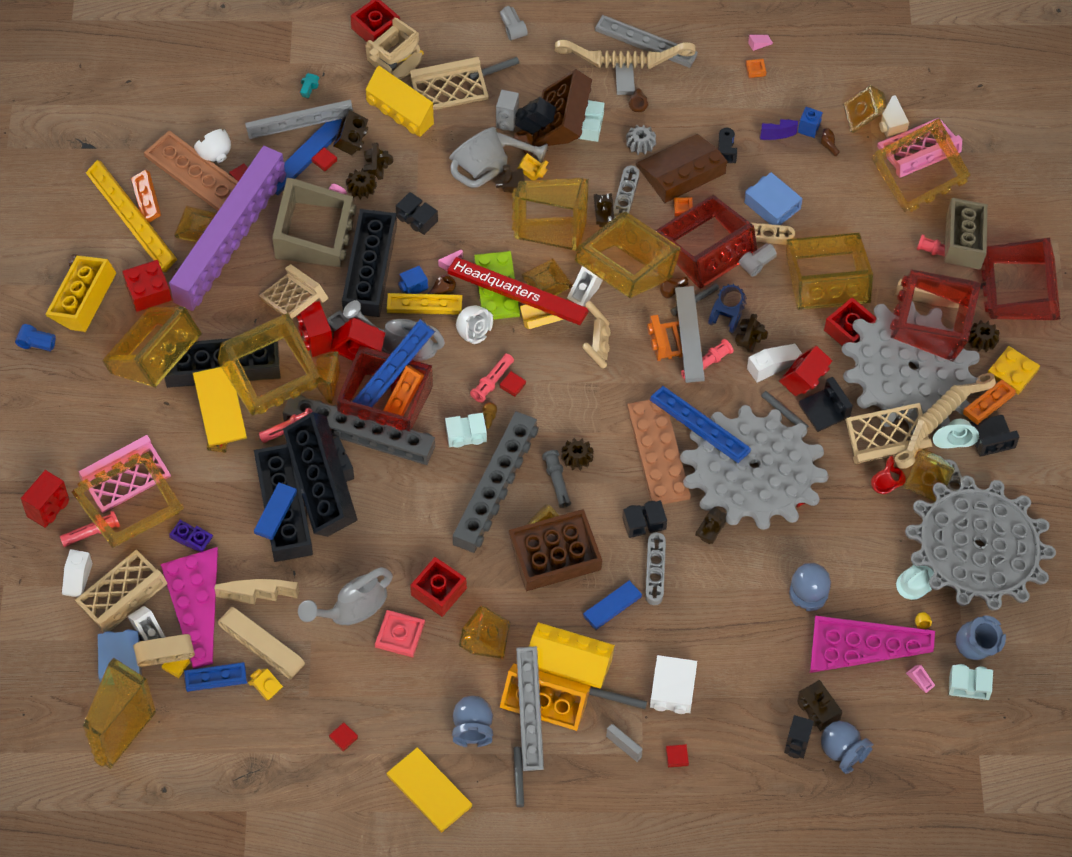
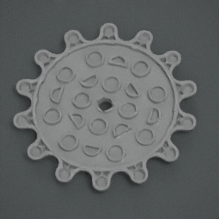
M906 300L901 304V311L898 314L892 313L884 304L876 305L874 308L876 322L868 323L863 319L855 320L853 329L859 334L860 341L858 343L848 342L842 346L843 354L853 358L855 361V367L846 370L843 378L848 383H858L862 386L863 393L858 397L857 404L863 409L875 405L883 411L920 403L922 413L924 414L953 385L973 384L979 379L971 375L968 370L969 366L979 362V353L977 351L965 350L960 344V341L966 335L965 328L962 326H956L953 329L946 328L941 322L943 314L939 308L931 309L926 316L920 315L915 309L914 302L911 300ZM912 361L918 368L913 370L909 367L908 363ZM965 400L954 411L964 415L963 411L970 403ZM916 408L909 409L905 416L915 421L918 417ZM891 413L887 420L894 424L901 417L896 413ZM949 417L938 425L939 429L950 423ZM905 420L908 423L910 429L913 424ZM884 423V425H883V426H885V427H891V426H890L889 424H887V423Z
M747 405L739 409L738 418L729 419L721 412H715L710 419L751 448L750 453L739 463L732 460L695 432H690V438L698 444V448L683 451L680 455V460L684 464L693 466L695 472L687 475L684 478L683 484L686 488H700L705 492V496L700 500L699 504L701 509L708 511L717 506L723 507L727 512L725 520L728 524L737 525L742 517L750 516L755 520L756 526L764 530L770 527V518L773 515H781L785 520L793 523L799 519V514L795 508L797 504L806 503L815 506L819 503V495L811 489V485L817 482H826L829 475L825 469L818 468L813 464L814 460L824 455V449L819 444L808 445L803 442L802 439L808 431L805 424L799 423L793 427L783 425L781 423V412L777 409L771 410L768 416L764 418L756 417ZM758 463L759 467L752 468L749 464Z
M966 475L961 478L960 489L957 491L948 489L943 483H936L933 486V493L937 499L936 502L931 504L922 500L914 502V512L922 518L923 522L920 525L907 526L905 534L907 538L921 544V550L911 555V562L914 566H928L933 570L934 574L929 580L931 589L939 590L944 586H950L956 590V601L960 606L968 605L971 599L977 596L985 600L987 607L991 611H996L1002 605L1001 597L1003 595L1012 596L1019 603L1027 602L1030 595L1025 587L1026 582H1034L1039 585L1048 582L1049 575L1040 568L1039 561L1054 558L1056 550L1054 547L1045 545L1040 541L1039 535L1046 532L1050 525L1045 519H1032L1027 515V509L1031 505L1029 497L1021 495L1014 500L1008 499L1004 495V484L999 480L992 481L987 489H979L975 485L974 479ZM981 540L984 542L985 546L979 548L980 546H978L975 541Z

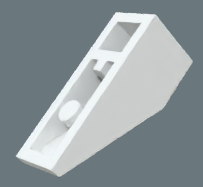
M796 344L764 349L748 358L747 370L756 383L790 367L802 352Z

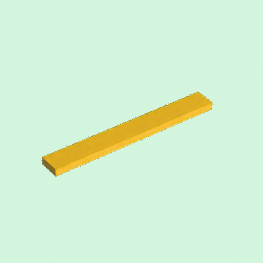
M96 160L86 174L153 261L158 259L162 271L166 273L178 259L104 164Z

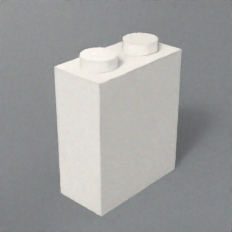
M657 655L650 708H654L657 711L670 710L678 714L690 713L697 661Z

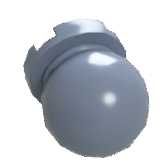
M805 563L800 566L792 576L789 590L790 599L793 604L805 608L806 611H815L823 607L828 599L831 587L829 573L823 566L816 563Z
M986 615L977 617L973 621L962 625L956 634V646L959 653L967 659L982 660L1000 652L1006 641V635L1003 634L999 626L1001 623L994 617Z
M466 696L455 705L452 715L454 725L456 726L452 731L453 742L463 747H467L468 744H477V747H482L492 743L493 730L490 726L493 713L491 705L479 696Z
M843 721L832 722L824 729L821 736V747L826 756L834 761H841L839 768L845 774L854 770L852 766L857 761L862 763L872 751L871 747L874 745L868 738L861 740L860 732L857 728Z

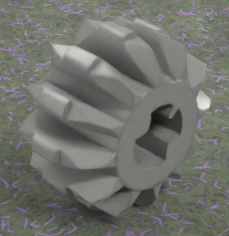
M636 125L635 128H630L626 134V145L630 148L631 152L637 151L638 155L640 152H643L646 155L647 151L652 152L653 147L656 145V134L652 132L651 127L646 128L645 125L642 127Z

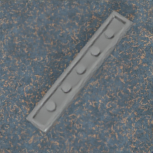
M602 15L595 27L596 32L645 51L662 52L678 45ZM695 51L693 56H681L678 54L668 60L691 68L698 52Z
M351 100L251 121L245 124L249 139L342 119L349 110L353 111Z
M694 286L676 287L675 294L685 382L705 381Z
M537 646L516 648L523 771L544 770Z

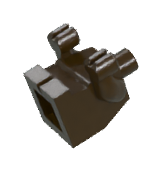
M503 165V171L506 173H503L502 180L495 181L496 188L503 187L504 192L509 193L525 192L526 185L523 168L517 169L516 172H511L510 165Z

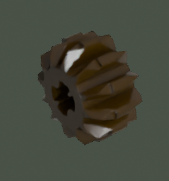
M363 168L361 171L355 169L354 174L349 173L346 179L348 193H351L353 198L358 196L361 200L362 196H365L368 199L369 194L374 195V189L377 187L376 177L374 174H371L370 170L364 172Z
M982 320L978 324L974 322L968 330V342L972 343V348L977 347L978 352L981 349H984L985 352L989 349L993 350L1000 339V332L996 329V324L989 325V321L983 323Z
M573 438L572 442L567 441L565 446L562 447L561 459L565 461L566 467L571 465L572 471L575 467H578L580 471L582 466L588 468L589 462L593 461L594 450L590 447L589 441L584 443L583 438L580 441Z

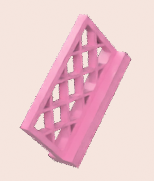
M937 118L881 141L877 147L896 168V174L901 178L962 151V138L959 135L955 136L943 121ZM938 125L941 130H933L931 127ZM919 132L926 133L925 137L916 136V134ZM928 135H937L938 139L928 138ZM941 136L950 138L945 141L940 140ZM909 139L910 143H903L900 140ZM913 141H920L923 144L922 146L914 145ZM926 143L936 144L931 147H925ZM891 145L895 146V149L891 150L886 149L885 147ZM898 147L907 148V152L897 151ZM910 149L918 150V151H919V152L914 153V154L909 153V152H910ZM895 156H900V157H905V158H902V159H900V160H896V159H895Z
M148 435L79 471L82 483L85 484L102 514L171 477V474L151 444ZM150 450L153 455L152 462L141 460L142 455ZM129 461L136 462L135 471L124 469L125 464ZM140 464L150 466L148 475L138 472ZM153 467L161 468L164 472L159 477L151 475ZM112 470L120 472L118 481L108 479V473ZM123 473L133 475L131 484L121 482ZM136 476L147 478L146 483L142 486L134 485ZM94 480L103 481L101 490L92 488L90 482ZM106 482L116 484L114 493L103 491ZM119 485L129 487L128 494L124 496L117 494ZM102 494L113 497L111 503L103 506L100 501Z

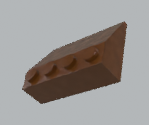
M575 69L543 89L541 98L554 105L556 111L553 122L544 128L541 127L539 131L533 134L532 146L568 144L582 135V126L591 92V78Z
M695 134L637 162L636 166L665 204L726 174L727 160L718 148L700 135Z
M584 509L509 530L526 592L602 569V558Z

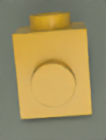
M527 153L517 169L523 168V174L532 181H535L546 174L548 170L546 166L549 162L545 160L543 163H540Z
M268 668L257 669L250 675L252 679L248 681V684L250 686L253 685L265 700H269L283 687Z

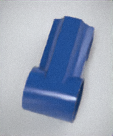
M23 324L15 343L23 349L35 347L51 351L54 349L56 336L37 331L35 327Z

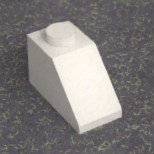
M896 95L891 97L879 123L882 133L884 132L887 139L907 131L909 121Z
M592 264L582 266L567 298L576 304L585 306L586 302L599 289L606 272Z
M70 549L64 567L62 595L78 598L83 594L93 564L90 553Z
M143 606L127 616L134 630L139 632L142 641L165 637L152 611L147 607Z

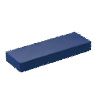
M278 482L254 529V534L273 540L297 493L296 488Z
M629 580L584 612L583 617L597 630L639 600L642 594Z
M245 662L184 671L187 692L247 683Z

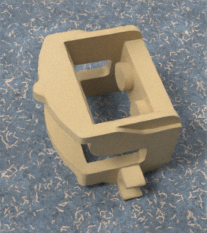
M394 18L392 20L393 26L374 42L371 40L367 41L365 45L367 61L374 67L380 66L398 79H402L410 75V70L417 69L423 54L422 52L419 53V33L398 18ZM397 43L400 44L391 53L387 52L392 46H395ZM405 58H407V59H406L401 65H399L394 71H393V70L391 69V67L388 65V64H394V63L400 62V61L404 60Z

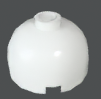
M218 129L205 135L203 142L198 140L194 145L195 151L201 158L220 163L227 158L226 155L231 149V140L225 129L223 131Z
M477 305L464 308L456 321L458 334L472 344L482 342L487 337L485 335L487 331L492 329L493 315L487 309Z

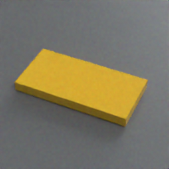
M231 365L193 373L209 447L247 439Z
M418 747L387 772L388 778L441 833L472 807V803Z

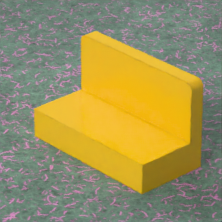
M526 304L520 306L524 326L527 329L563 320Z

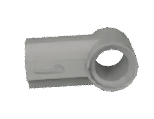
M504 7L500 11V17L505 25L509 40L527 36L526 25L523 20L520 21L514 7Z
M766 243L755 252L744 254L739 260V265L750 276H755L762 270L765 264L777 257V252L771 244Z

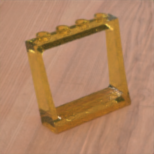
M148 452L141 456L138 453L128 458L129 462L125 464L122 462L116 463L111 467L112 470L107 473L105 470L100 471L94 475L95 479L91 481L85 479L77 484L78 487L71 492L112 548L168 520L184 509ZM139 464H144L169 506L119 532H114L91 504L84 492Z

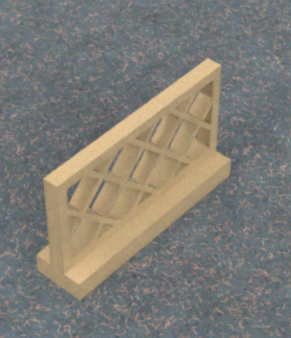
M479 57L410 70V82L413 89L433 102V110L487 100L489 98ZM478 72L479 77L476 82L468 78L469 74ZM458 76L462 78V81L457 85L451 79ZM442 80L445 84L442 88L434 85V82ZM465 81L473 85L469 91L461 87ZM424 83L428 87L423 92L417 89L416 84ZM448 84L456 88L452 95L444 91ZM475 87H478L483 91V95L477 96L472 92ZM430 88L438 91L435 98L427 94ZM458 90L467 94L465 98L459 99L455 97ZM441 94L449 97L448 101L443 103L437 99Z
M291 264L285 268L288 274L259 295L262 301L289 321L317 299L322 303L329 299L319 283Z
M920 403L846 418L854 453V464L884 459L906 451L911 441L906 440L908 437L912 438L910 433L917 425V419L923 415ZM916 408L918 417L915 421L905 416L909 409ZM891 413H896L901 417L897 425L887 420ZM872 417H878L883 421L878 429L869 424ZM903 419L913 424L908 433L899 427ZM858 420L864 424L860 433L853 429L852 421ZM884 423L894 428L890 436L880 431ZM866 427L876 432L871 440L862 435ZM896 430L906 435L902 442L892 439ZM878 434L887 439L884 446H879L873 442ZM928 435L923 439L918 451L932 447V442ZM859 438L869 443L865 450L858 451L857 441Z
M136 549L75 599V601L103 632L114 629L128 615L137 610L168 583L163 574ZM138 557L140 559V566L130 567L131 562ZM139 571L138 578L128 579L129 572ZM143 571L153 572L147 578H142ZM119 572H125L124 579H115V576ZM137 583L133 590L126 591L127 584ZM110 584L109 592H100V588L103 585ZM114 584H123L122 591L113 592ZM112 596H121V599L116 604H111ZM88 597H94L93 605H85L83 602ZM108 597L107 604H98V598ZM96 609H105V613L99 618L95 616Z

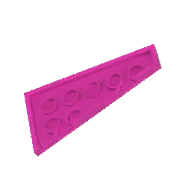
M218 547L161 564L182 634H189L191 636L195 656L190 658L193 669L213 664L216 593L214 588L217 584Z
M815 616L810 673L931 653L934 650L935 631Z

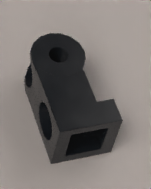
M731 128L720 130L718 150L725 157L727 163H736L737 148H732L735 132Z

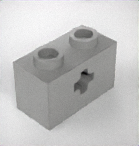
M501 90L496 105V128L514 131L515 115L519 109V93Z

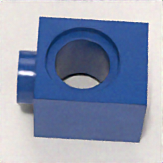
M805 107L800 118L798 133L815 138L821 125L823 112Z
M419 265L401 273L398 285L400 290L406 294H419L428 290V279Z

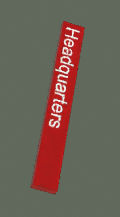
M458 257L454 259L447 269L448 274L577 325H581L589 313V310L584 306Z

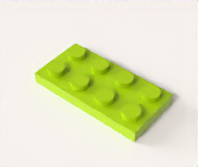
M511 251L474 255L476 265L515 279ZM478 286L481 307L491 312L493 320L520 317L518 301Z

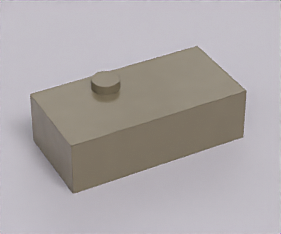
M951 198L946 213L945 263L981 269L987 253V204Z

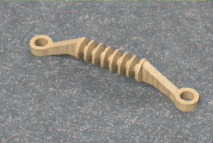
M567 40L555 42V52L560 54L573 52L598 68H601L602 63L605 64L606 68H608L609 63L612 64L613 68H615L616 63L619 64L620 68H622L623 63L629 68L630 63H632L634 69H636L639 63L641 69H643L646 63L648 69H651L655 65L678 54L681 56H693L696 50V46L693 43L685 42L662 52L648 51L647 56L644 55L643 51H641L640 56L637 55L636 51H634L633 56L630 55L629 51H627L626 56L623 55L622 51L617 56L615 50H613L611 56L608 50H606L603 56L601 50L588 51Z
M985 373L977 377L979 379L976 380V383L953 385L945 395L941 396V399L937 400L922 417L917 419V425L907 450L895 456L894 460L897 467L904 469L912 466L915 463V456L923 439L932 433L952 411L956 410L970 393L985 391L994 387L996 384L994 375L992 373Z

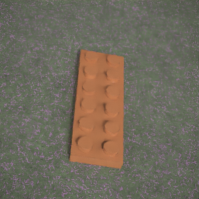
M171 131L164 134L144 152V156L217 211H219L238 183L236 179L213 162L201 158L194 148Z
M650 400L628 403L627 409L651 501L661 500L662 504L690 500L689 488H686L683 484L686 476L680 460V453L669 414Z

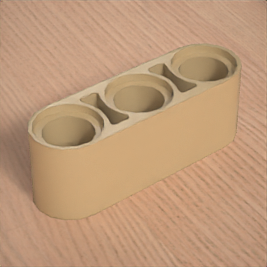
M189 634L146 640L133 645L137 665L140 667L181 661L195 656Z

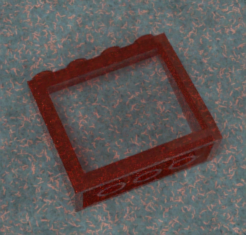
M714 195L655 230L659 246L700 289L738 266L739 260L747 252L753 253L757 250L754 225ZM713 217L730 233V235L696 256L691 255L675 242Z
M1050 237L987 247V253L982 266L985 265V270H982L983 281H986V285L983 286L984 297H987V301H984L985 312H989L991 319H1061L1055 256ZM994 263L1045 264L1048 298L997 305Z
M911 269L908 276L904 275L901 281L903 289L900 290L897 297L899 304L896 305L893 312L896 316L890 325L892 330L890 337L954 362L968 342L981 283ZM915 287L959 304L953 331L907 323Z
M359 346L338 396L337 411L344 415L359 417L362 420H371L380 425H389L398 430L411 431L433 387L432 365L414 360L408 364L424 374V377L418 387L419 390L408 417L351 402L365 375L373 376L391 355Z

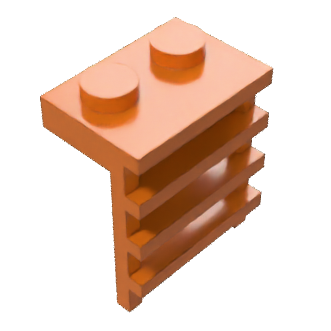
M658 315L650 316V323L647 324V329L652 338L653 351L655 350L657 361H661L662 358L672 359L674 356L683 357L677 330L679 321L660 324ZM666 328H672L678 351H671Z

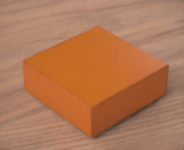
M764 59L746 60L749 78L766 76Z
M692 197L674 198L675 216H693Z

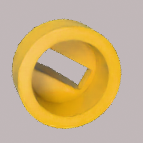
M921 612L917 614L915 623L918 629H927L932 625V620L929 614Z

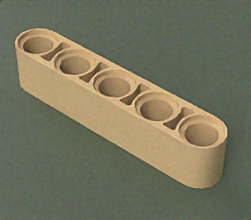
M231 607L218 620L219 626L225 632L288 679H292L305 665V662L299 655L236 608Z

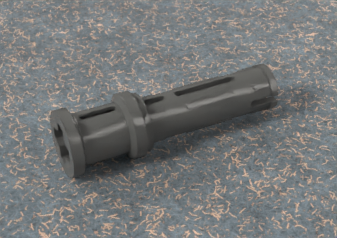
M550 450L542 455L547 465L546 472L551 476L559 507L564 508V503L568 507L571 505V501L562 476L563 466L559 462V452L557 450Z

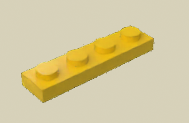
M388 293L387 313L459 315L462 311V295Z

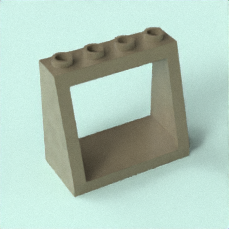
M287 178L272 237L275 259L341 267L342 260L346 258L345 245L349 244L350 239L348 231L352 230L353 219L351 218L356 213V204H353V197L297 179ZM296 203L342 209L334 248L288 235Z

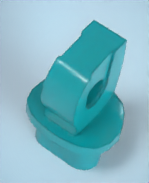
M307 73L305 78L301 79V84L303 85L300 91L301 97L309 98L312 89L318 88L319 76Z

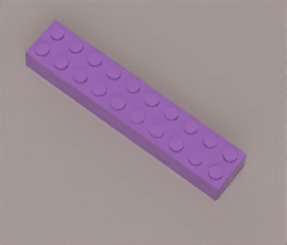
M263 145L169 282L175 304L191 311L201 304L204 294L211 289L214 279L220 276L223 266L230 261L231 254L234 250L238 249L241 239L247 236L250 226L257 221L260 211L266 208L269 198L276 193L278 182L284 181L286 172L282 153Z

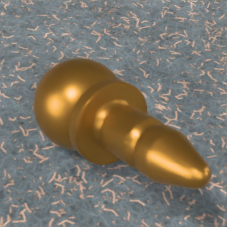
M492 402L485 403L482 407L486 429L492 426V420L495 419L497 413V406Z

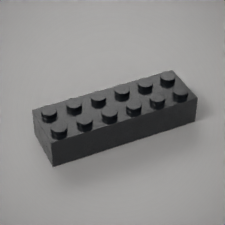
M360 209L342 297L343 310L348 303L357 300L361 304L360 311L362 315L380 317L397 229L396 213Z
M277 335L163 344L164 377L167 388L195 386L193 373L231 365L234 382L281 379Z
M311 412L283 428L313 533L328 537L358 521L327 417Z
M284 444L254 450L264 510L278 482L297 489V493L273 540H270L274 562L313 555L302 492L288 445Z

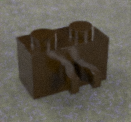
M820 680L799 691L798 705L803 711L807 712L809 719L814 721L813 726H817L819 731L824 730L832 722L841 720L842 710Z

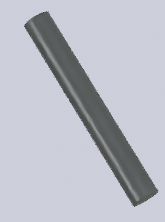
M515 57L481 70L482 74L486 76L519 64V59ZM478 72L471 73L468 77L471 80L478 79Z
M714 283L695 295L696 303L719 289L718 284ZM677 306L670 310L673 316L678 314Z
M767 391L763 392L761 397L779 410L795 425L803 423L808 429L809 426L771 394Z
M595 687L590 688L589 695L646 709L647 701Z
M514 747L516 807H524L521 747Z

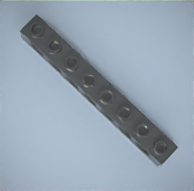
M290 394L283 410L285 422L292 415L301 414L307 408H310L315 413L327 416L333 437H339L345 441L424 465H428L435 449V437L429 433H420L409 427L403 428L392 422L380 421L373 416L367 417L356 411H347L336 405L324 404L320 400L314 401L303 395Z
M515 411L453 534L454 546L475 553L477 547L480 548L484 541L483 535L485 531L488 532L492 525L491 519L493 515L496 516L500 509L499 503L501 499H505L508 492L507 487L513 483L516 476L515 471L517 468L520 469L523 463L522 457L524 453H528L531 446L530 441L538 433L537 419ZM491 496V497H493V498H492V499H486L485 497ZM484 512L485 514L479 515L477 513ZM470 528H476L477 530L471 531V530H469V529H470Z

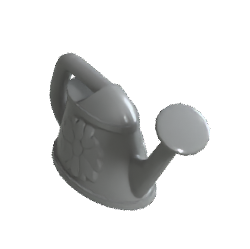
M491 127L464 142L450 155L449 159L452 161L450 171L459 182L468 187L477 188L502 173L503 165H507L508 158L504 152V146H514L532 152L541 163L546 155L548 144L541 147L532 146L499 133L495 127ZM458 165L465 169L468 173H470L473 176V178L477 180H470L469 178L460 174L457 168Z
M351 301L345 306L343 310L344 317L358 318L366 324L375 326L361 314V304L359 301ZM394 319L385 324V330L378 328L385 332L382 351L390 356L417 322L409 319ZM430 326L436 331L433 337L437 343H434L430 338L412 361L432 358L437 350L444 347L445 340L435 327Z
M377 568L347 583L340 590L337 602L332 609H317L316 603L311 600H305L299 605L298 616L304 622H311L318 616L330 618L339 625L359 623L372 616L382 607L387 598L386 587L392 581L393 574L386 568ZM384 576V579L379 582L377 577Z

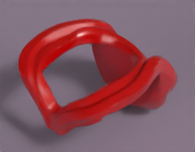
M893 455L887 459L885 469L876 473L871 479L872 489L879 494H888L902 486L906 481L904 472L893 466L895 463ZM890 471L900 475L897 481L892 478Z

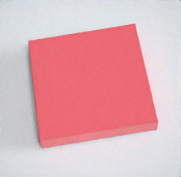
M387 610L375 642V648L414 657L425 620Z

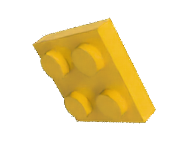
M1008 346L988 370V373H992L998 382L1004 380L1019 395L1038 372L1040 365Z

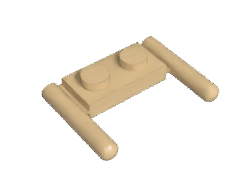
M588 301L585 306L597 320H594L593 346L591 347L589 343H584L582 347L604 369L607 366L605 360H607L610 349L608 344L611 333L609 328L610 322L591 301Z

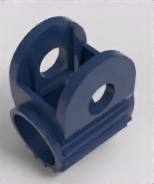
M733 283L732 285L723 286L719 290V298L714 303L708 321L709 325L716 324L720 314L731 318L728 326L730 327V333L735 332L742 316V310L745 309V304H747V298L743 289H740L739 285L735 286ZM732 291L740 293L741 300L736 306L728 307L724 305L723 301L726 294Z

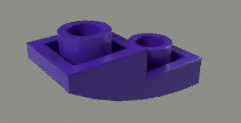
M780 119V125L762 123L760 140H777L797 134L798 121Z
M179 520L169 534V538L189 548L203 552L213 538V535L198 526L194 528L186 522Z

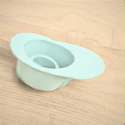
M961 418L952 420L947 426L941 427L933 435V443L939 448L969 447L974 445L979 439L978 430L969 421Z
M914 565L905 570L896 582L899 594L910 600L923 597L932 590L929 580L934 574L933 570L928 566Z

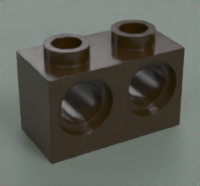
M349 110L341 120L333 146L350 155H353L357 150L360 151L364 144L362 138L368 131V119Z

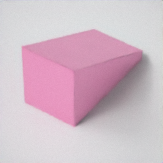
M749 35L748 43L753 51L773 44L768 35Z
M463 250L439 259V267L447 271L456 257L463 258Z
M922 665L914 666L906 673L925 693L935 686Z

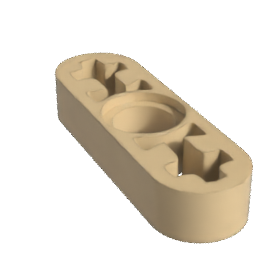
M746 223L742 227L741 236L744 240L751 242L788 245L794 241L795 231L790 226ZM771 231L773 235L767 237L763 234V232Z

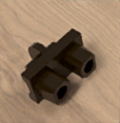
M372 143V149L364 151L365 160L372 162V164L364 165V172L370 170L371 174H374L378 180L383 179L384 168H388V165L393 163V156L388 154V151L380 150L378 143Z
M612 193L606 195L594 194L596 225L599 224V227H609L610 224L615 223Z
M751 314L750 319H741L740 329L746 332L745 334L738 333L735 341L737 346L746 347L747 352H753L756 342L760 343L761 340L767 339L768 331L765 330V325L757 321V314Z
M716 507L711 509L695 535L700 537L702 541L713 544L726 524L725 518L727 513L721 512Z

